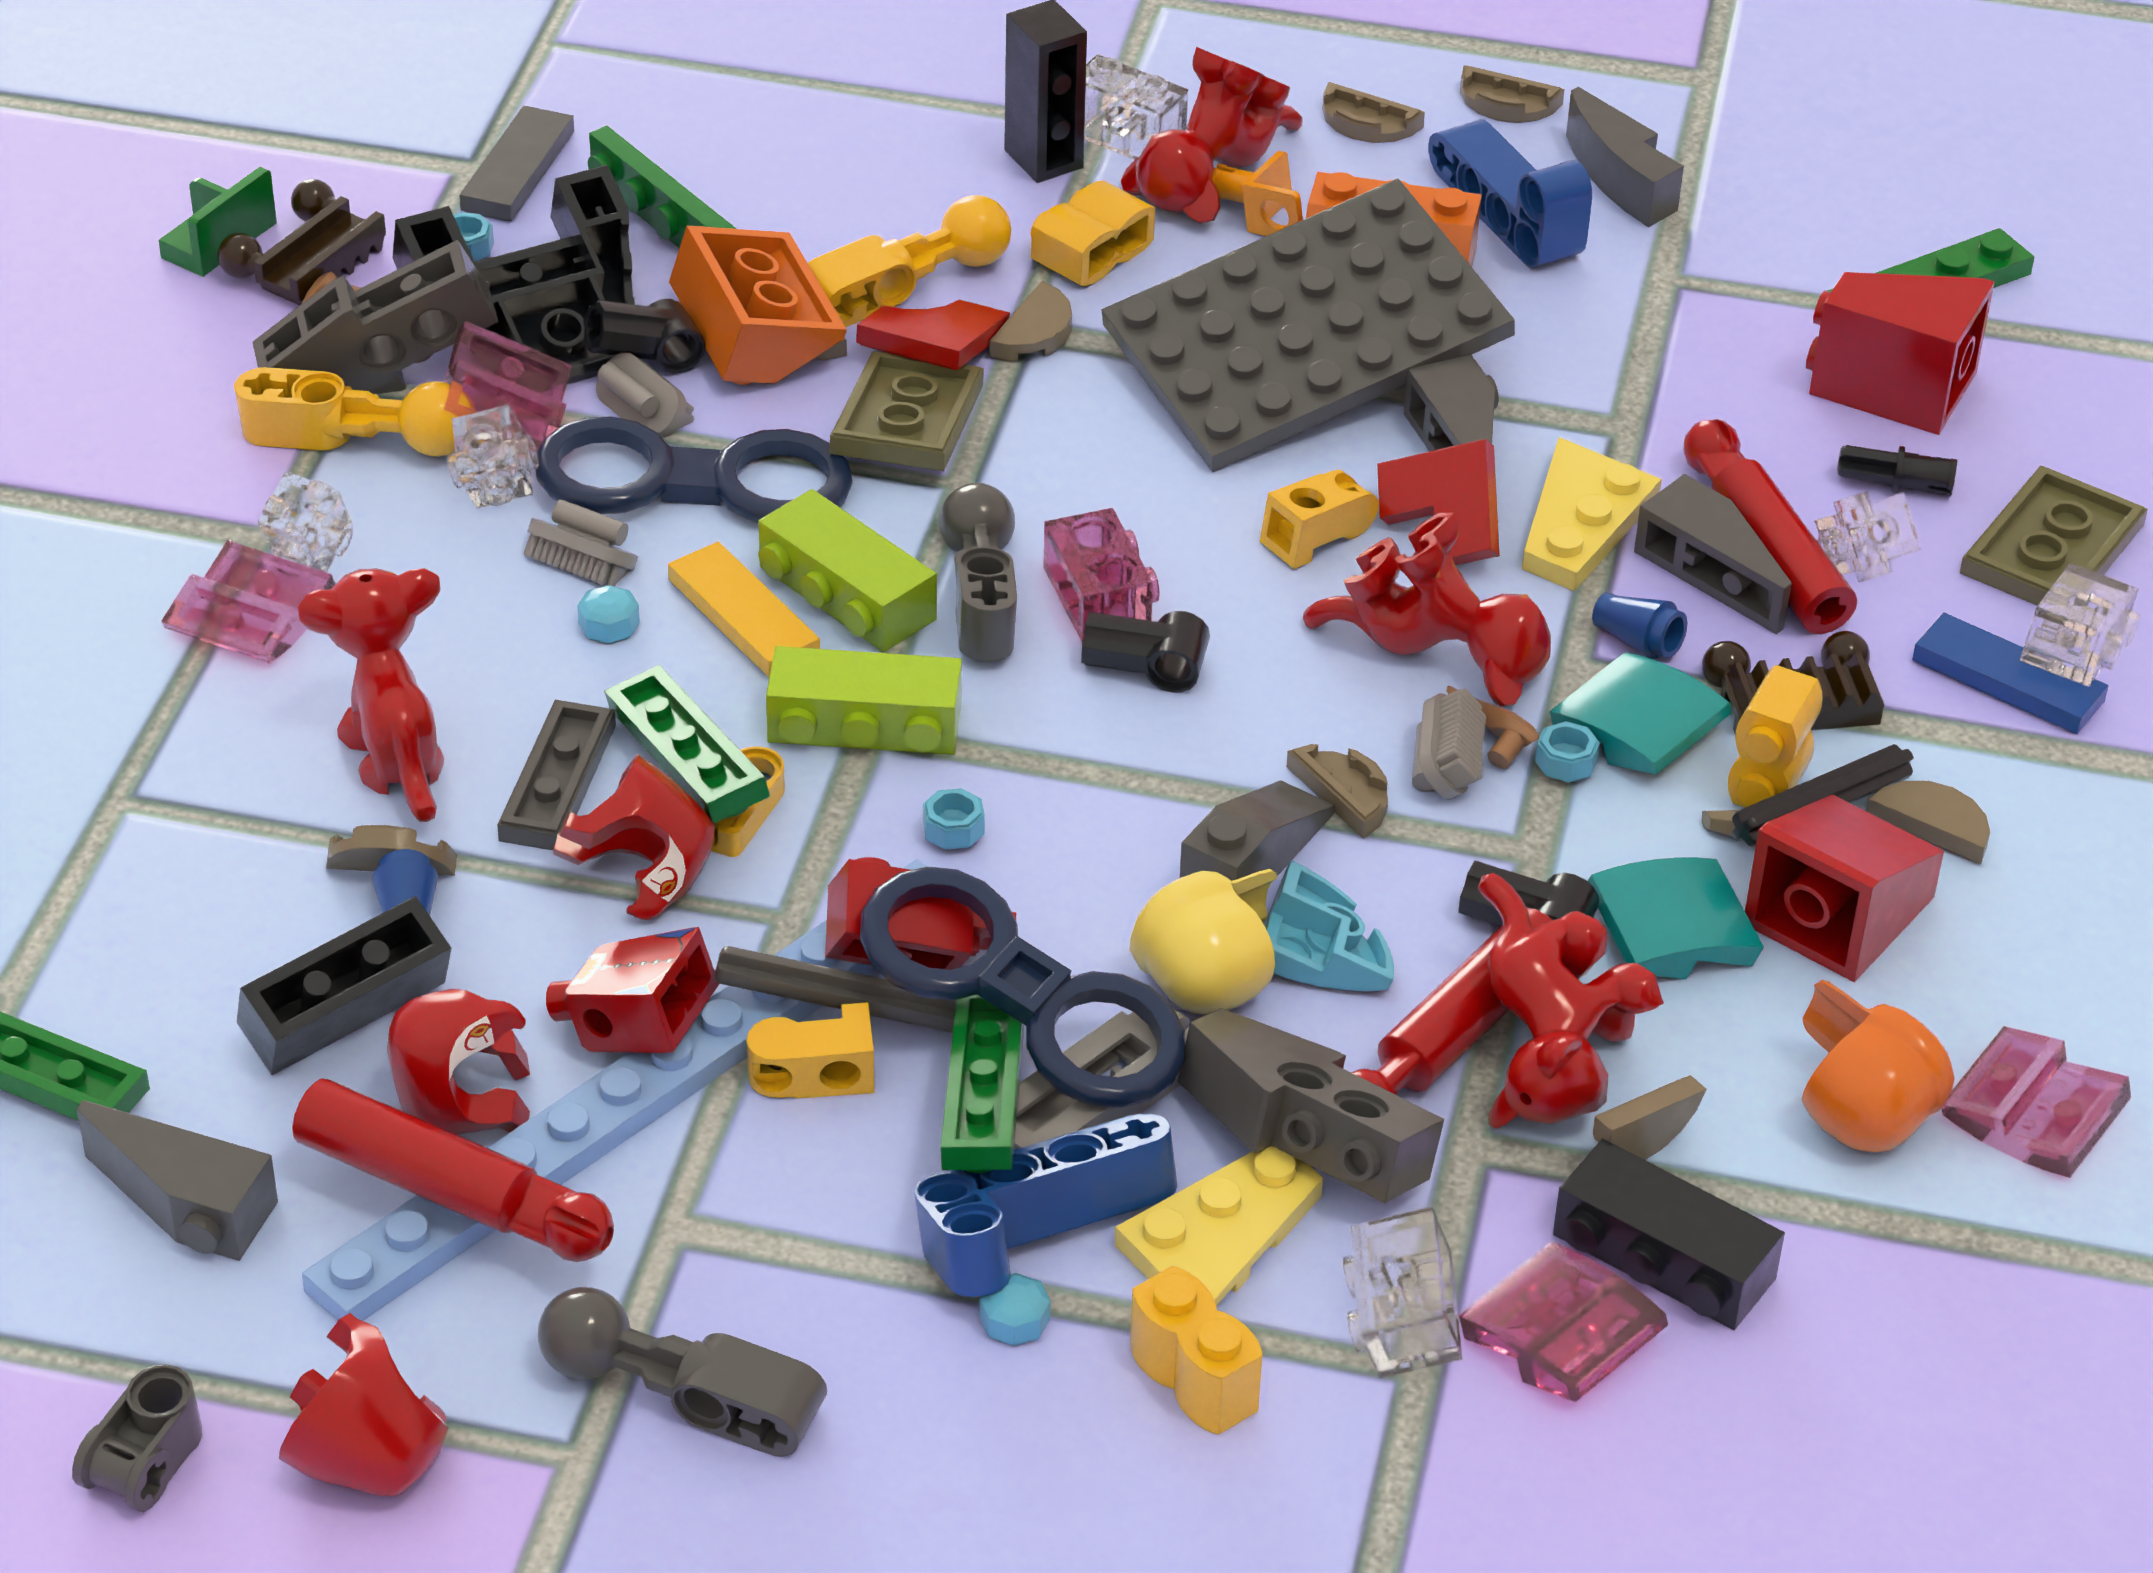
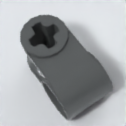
M165 1364L151 1366L133 1377L127 1389L101 1422L94 1426L80 1443L72 1466V1479L75 1484L87 1489L100 1486L125 1497L128 1507L136 1511L145 1512L151 1509L162 1496L170 1479L190 1453L198 1447L202 1439V1423L193 1383L188 1374L179 1367Z

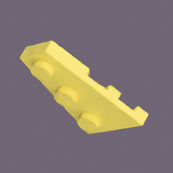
M1558 437L1524 549L1522 570L1575 591L1637 523L1640 506L1660 492L1662 479L1638 470L1632 465L1621 463Z
M1270 1146L1257 1153L1252 1151L1115 1226V1246L1147 1279L1171 1266L1189 1272L1207 1287L1217 1306L1230 1290L1236 1293L1250 1277L1252 1265L1269 1247H1277L1322 1197L1323 1177L1309 1164L1274 1146Z

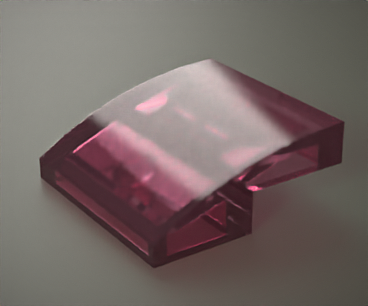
M465 321L457 332L445 382L449 384V392L444 410L455 414L469 426L537 453L543 439L561 426L567 405L562 403L572 365ZM461 391L468 398L470 408L458 404Z
M227 540L204 577L190 574L161 622L166 629L270 664L291 648L307 630L300 622L298 605L308 593L317 590H330L336 583L332 574Z
M2003 1026L1953 1088L1952 1093L1941 1109L1943 1116L1981 1142L2026 1164L2070 1178L2131 1099L2129 1076L2067 1062L2065 1040Z
M1552 1241L1459 1315L1464 1339L1516 1358L1522 1382L1574 1402L1578 1401L1668 1326L1666 1313L1629 1282L1591 1258Z

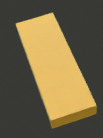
M719 541L668 563V580L768 678L770 676L775 646L820 649V638Z

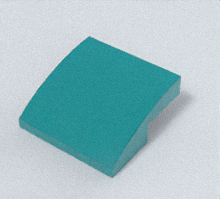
M1624 652L1549 711L1552 725L1567 721L1588 727L1597 740L1603 743L1609 765L1652 774H1658L1732 713L1730 702L1699 680L1662 662Z
M1675 857L1646 860L1609 868L1591 874L1588 882L1599 895L1600 904L1598 909L1625 963H1638L1654 973L1655 976L1687 979L1697 961L1753 966L1764 949L1717 859Z

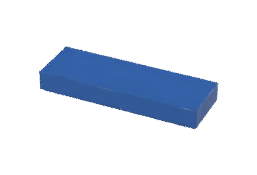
M1945 612L1917 641L1912 658L1913 661L2075 734L2081 731L2105 702L2109 687L2108 684Z

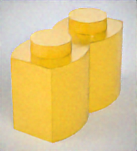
M1106 181L1093 182L1078 190L1072 196L1069 203L1058 204L1038 215L1033 222L1030 232L1031 259L1080 286L1094 284L1105 277L1117 263L1131 260L1154 240L1156 208Z
M1774 665L1769 670L1737 724L1735 740L1739 756L1734 762L1728 777V791L1733 804L1746 808L1797 786L1814 753V738L1811 728L1820 714L1823 701L1822 689L1817 678L1778 665Z
M1171 1266L1132 1288L1130 1349L1133 1358L1150 1378L1163 1386L1174 1389V1394L1180 1408L1195 1424L1211 1433L1219 1435L1258 1412L1262 1368V1350L1259 1342L1242 1322L1227 1313L1217 1310L1212 1294L1198 1278L1181 1268Z

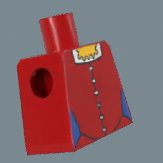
M693 927L607 943L596 948L573 980L554 981L549 984L546 991V1007L552 1020L556 1022L572 1020L581 1046L589 1052L669 1053L674 1052L719 986V983L715 980V970L700 928Z

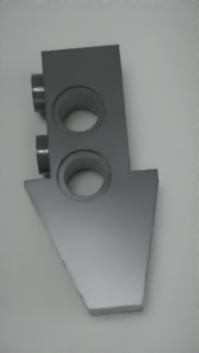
M456 240L356 291L344 275L333 280L252 343L258 368L331 372L341 377L344 385L350 386L352 390L382 394L406 389L402 369L414 363L426 361L434 353L465 338H471L480 334L485 328L497 323L498 318L489 287L460 242Z
M1222 1008L1190 1022L1185 1044V1061L1180 1069L1177 1082L1251 1151L1257 1153L1270 1146H1274L1383 1203H1387L1430 1180L1444 1118L1343 1069L1346 1055L1334 1049Z

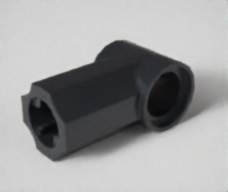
M661 299L651 303L649 306L598 300L595 305H589L583 321V342L590 353L607 355L631 353L641 359L656 360L664 370L679 373L692 369L700 362L705 352L706 345L704 339L685 307L680 302L672 299Z
M1186 611L1167 613L1158 622L1089 612L1082 643L1081 663L1096 667L1143 673L1159 689L1171 693H1181L1190 690L1197 683L1210 640L1209 627L1204 620Z
M1475 860L1466 876V881L1460 895L1458 913L1495 925H1503L1499 912L1478 890L1481 877L1493 872L1503 877L1516 890L1526 908L1539 910L1548 915L1552 920L1559 919L1574 911L1594 917L1600 903L1599 895L1595 888L1587 880L1575 874H1554L1546 882Z

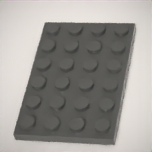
M1399 178L1101 309L1103 326L1212 472L1406 385L1408 369L1472 355L1515 335V319Z

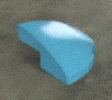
M1293 860L1289 862L1264 925L1274 949V974L1319 987L1353 991H1378L1389 989L1394 979V963L1391 951L1380 930L1374 928L1368 940L1363 936L1365 924L1354 912L1357 904L1348 895L1305 866Z

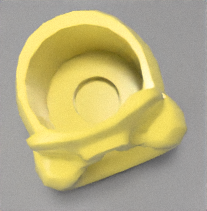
M1266 869L1231 881L1218 872L1200 871L1181 877L1163 886L1149 898L1139 912L1130 937L1129 951L1140 970L1153 977L1174 1005L1183 1011L1193 1014L1207 1015L1220 1008L1231 1010L1255 998L1271 982L1274 974V949L1271 938L1263 923L1267 918V890L1271 882L1277 879L1276 872Z

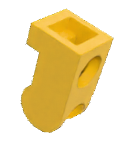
M1333 470L1325 474L1320 473L1268 493L1259 542L1290 567L1296 569L1312 561L1314 548L1341 537L1352 539L1363 534L1376 518L1379 501L1373 493L1363 489L1350 475L1342 470Z
M869 1003L841 1005L842 1018L796 1022L786 1017H771L753 1025L748 1032L746 1040L747 1069L750 1086L757 1093L773 1098L795 1097L797 1099L874 1093V1048Z

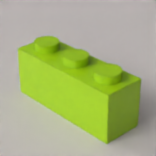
M808 490L758 520V557L760 567L770 577L780 580L803 596L810 605L820 608L846 626L853 635L862 637L883 653L937 620V573L815 490Z
M775 646L766 692L767 742L955 755L962 706V658Z

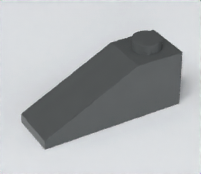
M1472 355L1408 369L1404 415L1428 451L1481 439H1487L1492 444L1494 409L1497 408L1499 403L1498 389L1494 379L1483 372Z
M1683 474L1640 506L1634 547L1635 553L1776 635L1784 630L1792 583L1732 500L1690 476Z
M1281 780L1216 805L1181 842L1180 878L1200 871L1218 872L1232 881L1266 869L1273 870L1278 876L1334 815L1335 805Z
M83 1100L77 1108L85 1157L173 1240L187 1245L200 1253H214L237 1261L241 1260L278 1203L272 1155Z

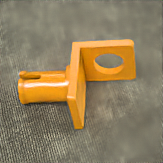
M1277 151L1255 172L1228 167L1224 164H1217V168H1214L1212 180L1217 187L1220 199L1244 203L1247 232L1268 236L1303 220L1300 194L1293 191L1291 187L1287 152ZM1282 207L1285 208L1289 217L1287 225H1279L1270 219Z

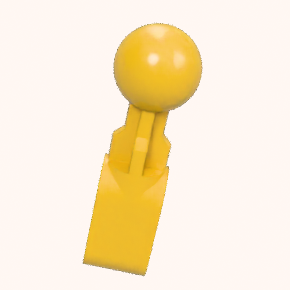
M982 195L966 196L957 200L948 208L942 219L941 229L926 236L917 232L900 240L891 239L889 241H885L877 235L866 236L809 261L808 264L844 326L848 327L864 320L883 305L895 307L903 303L912 294L917 280L935 271L936 265L953 258L957 262L971 267L986 266L995 262L1005 253L1010 244L1012 236L1011 221L1006 210L995 200Z
M255 368L240 375L234 384L243 436L249 443L257 446L331 450L345 444L351 436L372 438L381 431L401 433L405 441L414 450L427 456L440 457L459 450L468 441L474 426V412L469 399L460 389L446 382L431 381L420 384L412 389L405 396L404 400L381 399L369 391L352 390L350 386L344 385L341 377L325 371Z

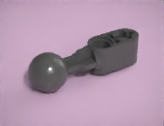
M970 483L955 489L946 498L939 515V527L946 544L957 552L954 557L957 586L955 614L959 649L965 656L971 659L994 662L1007 658L1014 649L1017 607L1015 572L1012 557L1002 549L1006 547L1014 533L1015 513L1009 499L999 489L984 483Z
M593 1287L572 1288L557 1295L544 1309L538 1324V1343L541 1353L548 1364L560 1374L572 1379L589 1380L601 1377L612 1371L615 1367L635 1374L642 1378L647 1389L671 1397L673 1408L689 1424L773 1456H789L797 1450L827 1395V1385L824 1379L808 1364L724 1333H713L707 1335L702 1342L699 1340L692 1342L676 1335L656 1338L631 1329L628 1316L619 1301L609 1293Z

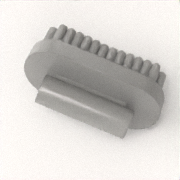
M620 353L612 357L600 368L596 384L598 399L620 418L637 421L656 431L661 437L670 436L676 430L694 421V416L691 415L694 407L686 402L684 394L633 354Z
M559 500L552 511V521L558 523V525L531 518L527 530L530 535L524 550V555L528 558L554 566L568 573H573L600 585L615 586L630 569L634 570L639 556L614 546H621L628 535L627 523L565 500Z
M1458 689L1448 695L1439 693L1427 699L1423 704L1422 721L1416 728L1412 785L1419 791L1427 792L1434 789L1439 795L1450 800L1464 794L1468 789V785L1482 779L1483 752L1481 750L1483 749V735L1485 734V720L1487 717L1481 711L1482 705L1467 689Z

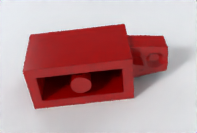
M863 857L856 860L848 859L828 885L825 958L871 965L860 941L861 912L875 888L897 873L910 871L909 869L890 866L886 860L876 857ZM926 897L909 901L894 911L888 921V931L895 946L910 960L929 968L951 970L962 967L970 956H976V953H979V949L988 950L990 946L991 936L984 921L969 907L951 899ZM1012 912L1016 920V912Z

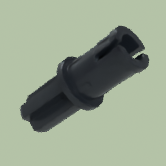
M1845 445L1842 446L1839 452L1837 464L1839 476L1892 485L1891 492L1897 493L1898 489L1902 488L1926 491L1949 497L1952 495L1957 469V459L1905 452L1904 446H1899L1898 453Z

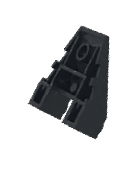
M608 165L555 178L550 218L560 240L474 262L449 206L395 220L392 259L397 270L456 240L460 242L489 287L498 318L497 323L485 328L480 334L471 338H465L461 342L530 395L596 377L600 368L612 357L616 356L590 353L583 342V321L589 305H595L598 300L635 305L632 293V256L629 248L628 233L629 211Z

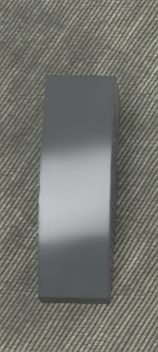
M1579 86L1572 89L1566 136L1575 157L1587 170L1591 180L1622 210L1648 228L1677 212L1684 166L1656 150L1658 133Z

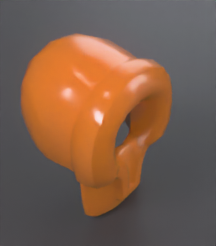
M1824 980L1814 984V995L1802 1020L1807 1033L1828 1052V1055L1819 1064L1806 1084L1801 1098L1802 1103L1809 1116L1826 1133L1843 1145L1865 1152L1890 1151L1904 1144L1921 1127L1929 1115L1941 1109L1952 1093L1955 1077L1948 1052L1938 1037L1908 1012L1886 1004L1867 1009L1830 982Z

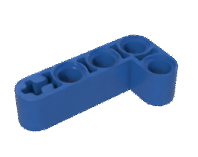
M1484 119L1439 131L1430 136L1428 153L1434 171L1449 188H1457L1468 193L1482 194L1480 219L1529 268H1535L1577 255L1585 250L1592 205V185L1587 170L1580 162L1570 160L1536 170Z
M1129 1115L1016 1149L1013 1155L1012 1170H992L986 1173L946 1170L924 1178L916 1185L914 1196L922 1251L925 1259L948 1288L956 1294L966 1297H980L1002 1290L1011 1278L1007 1249L1150 1206L1172 1196L1176 1192L1178 1185L1171 1126L1167 1119L1159 1115Z

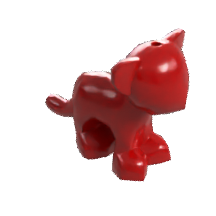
M1196 47L1192 66L1201 84L1186 131L1169 129L1153 134L1141 155L1126 168L1121 179V185L1123 190L1129 194L1143 195L1150 204L1169 212H1184L1192 220L1201 224L1214 221L1220 210L1219 192L1212 180L1214 172L1213 161L1232 168L1248 167L1257 162L1266 153L1279 126H1283L1287 130L1298 131L1302 126L1303 118L1292 106L1284 105L1291 87L1266 77L1264 74L1242 64Z
M1454 512L1438 513L1421 523L1408 535L1415 549L1414 556L1407 557L1405 554L1401 555L1398 545L1389 537L1361 553L1356 558V561L1363 574L1359 576L1353 575L1343 580L1351 596H1332L1319 600L1307 607L1303 613L1304 623L1311 629L1322 626L1331 620L1352 622L1361 628L1381 648L1398 655L1418 654L1444 640L1466 642L1475 663L1483 672L1484 684L1489 696L1500 707L1516 704L1521 696L1523 685L1536 678L1543 671L1551 655V634L1546 619L1539 607L1527 594H1500L1480 601L1455 566L1450 554V550L1456 543L1459 535L1458 520ZM1400 570L1413 584L1409 588L1395 581Z
M378 568L358 569L344 575L330 590H317L308 593L298 605L299 620L307 629L319 634L328 635L336 646L357 658L351 691V707H348L338 725L337 734L338 738L348 748L369 752L358 768L363 784L378 794L389 795L388 783H401L406 801L414 817L419 822H429L435 819L437 810L429 784L431 785L438 780L444 764V756L437 745L436 725L431 703L418 686L412 669L399 649L412 632L416 617L431 606L440 593V579L437 574L425 568L412 569L400 575Z
M1494 872L1483 875L1478 890L1495 907L1503 921L1502 932L1490 949L1488 959L1493 992L1503 1006L1529 1027L1533 1036L1532 1039L1528 1040L1516 1051L1508 1067L1505 1087L1496 1098L1488 1114L1489 1125L1497 1129L1506 1125L1517 1116L1531 1122L1555 1124L1596 1112L1607 1102L1608 1073L1600 1056L1588 1042V1038L1591 1034H1594L1612 1042L1630 1039L1635 1026V1014L1654 1010L1664 1004L1655 974L1638 963H1622L1612 967L1591 982L1583 984L1579 979L1585 976L1605 954L1607 943L1606 928L1597 919L1579 911L1569 912L1559 919L1545 922L1533 928L1528 910L1516 890L1503 877Z

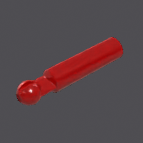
M1719 419L1702 420L1695 423L1685 435L1683 443V453L1688 465L1699 474L1708 476L1712 482L1711 489L1733 501L1791 581L1788 605L1806 630L1814 634L1829 633L1843 626L1855 612L1858 601L1855 592L1764 467L1756 460L1746 459L1740 452L1741 442L1736 429L1724 420Z
M1527 908L1533 928L1552 921L1548 915L1539 910ZM1503 925L1379 1042L1377 1054L1381 1066L1377 1070L1364 1068L1351 1073L1397 1096V1092L1402 1087L1415 1092L1425 1091L1509 1010L1502 1005L1493 992L1491 974L1488 969L1490 949L1502 932Z
M321 1078L314 1082L306 1090L297 1106L292 1132L294 1139L298 1143L502 1233L514 1232L546 1246L563 1260L582 1262L599 1256L606 1250L613 1238L614 1223L611 1212L605 1202L596 1195L576 1192L537 1175L534 1168L332 1080Z

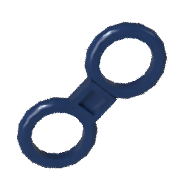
M612 416L590 417L560 426L543 439L534 457L536 479L552 499L556 501L565 500L600 514L626 513L647 506L661 496V502L720 506L722 501L730 511L751 522L758 523V520L793 500H776L761 497L747 490L737 479L739 471L753 460L765 456L788 455L803 458L818 466L827 476V481L816 492L838 507L845 503L853 484L848 460L844 456L829 454V442L814 434L791 429L760 430L737 438L723 450L669 446L656 431L637 421ZM594 443H613L628 446L641 453L650 463L647 473L636 481L619 487L604 488L584 485L568 477L559 465L563 457L574 449Z
M928 866L897 873L875 888L861 912L860 941L871 965L892 985L921 998L952 1001L979 995L1026 1026V1048L1038 1073L1061 1094L1089 1106L1124 1108L1148 1102L1173 1084L1185 1061V1030L1173 1006L1151 986L1119 973L1090 971L1071 976L1072 970L1018 937V924L1007 901L979 878L957 869ZM926 897L951 899L969 907L984 921L991 936L990 946L985 955L971 965L951 970L929 968L910 960L895 946L888 931V921L894 911L909 901ZM1090 1002L1117 1004L1135 1012L1149 1025L1157 1041V1054L1153 1062L1137 1073L1121 1077L1095 1075L1077 1067L1062 1053L1055 1038V1024L1060 1016L1074 1006Z

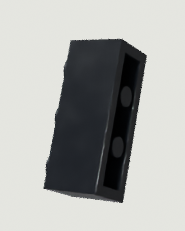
M1048 0L1006 13L1004 150L1036 183L1084 167L1087 31L1056 0Z
M414 896L240 987L236 1023L270 1074L274 1075L394 1011L408 1001L444 984L452 948L418 898Z
M1603 1138L1559 1187L1553 1235L1567 1242L1574 1249L1598 1258L1628 1274L1635 1281L1653 1287L1689 1306L1697 1314L1709 1317L1734 1331L1776 1280L1785 1236L1784 1231Z

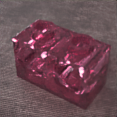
M1113 508L1044 521L1043 568L1082 643L1089 612L1152 621V603L1158 602L1160 597L1156 573L1151 566H1144L1139 557V548L1134 532L1131 529H1124Z

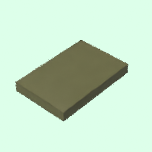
M872 352L830 435L829 454L945 471L983 387L984 368L964 365L956 371L891 353Z
M2040 465L1963 556L1960 574L2069 619L2144 526L2148 509Z

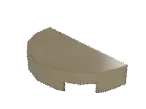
M1468 65L1463 66L1460 94L1465 104L1480 115L1496 121L1530 122L1553 115L1563 105L1565 89Z
M1328 82L1324 90L1322 110L1325 121L1336 132L1351 139L1371 143L1395 142L1413 136L1424 127L1425 112L1420 109L1332 82Z
M1041 281L990 339L989 357L1006 361H1018V354L1034 353L1043 350V356H1047L1055 352L1066 343L1072 331L1070 301L1058 288Z
M1309 744L1288 750L1286 767L1319 798L1334 804V812L1364 839L1380 827L1388 809L1387 777L1376 762L1359 751L1348 748V755L1334 751H1318V744Z
M1901 781L1882 787L1868 799L1867 812L1920 839L1976 863H1982L1990 836L1987 816L1972 798L1954 787L1932 781Z
M361 825L353 829L352 838L343 840L338 834L330 838L326 869L375 871L378 868L380 859L387 853L395 850L411 849L425 854L430 859L431 865L436 869L438 875L455 876L457 854L443 840H440L437 846L417 842V832L411 828L390 825Z
M1691 1075L1678 1079L1596 1115L1593 1137L1598 1143L1603 1138L1646 1160L1666 1147L1684 1129L1697 1111L1707 1088Z

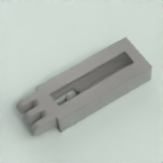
M1175 1010L1185 1030L1186 1044L1187 1035L1189 1031V1019L1179 1011ZM1121 1011L1062 1053L1077 1067L1095 1075L1101 1076L1111 1069L1110 1077H1121L1137 1073L1153 1062L1157 1054V1041L1149 1025L1135 1012L1127 1015ZM1122 1060L1129 1064L1124 1069L1117 1066ZM1035 1071L1022 1080L1019 1085L1014 1150L1125 1116L1141 1114L1180 1086L1177 1082L1179 1073L1173 1084L1151 1101L1124 1108L1089 1106L1061 1094L1038 1071Z

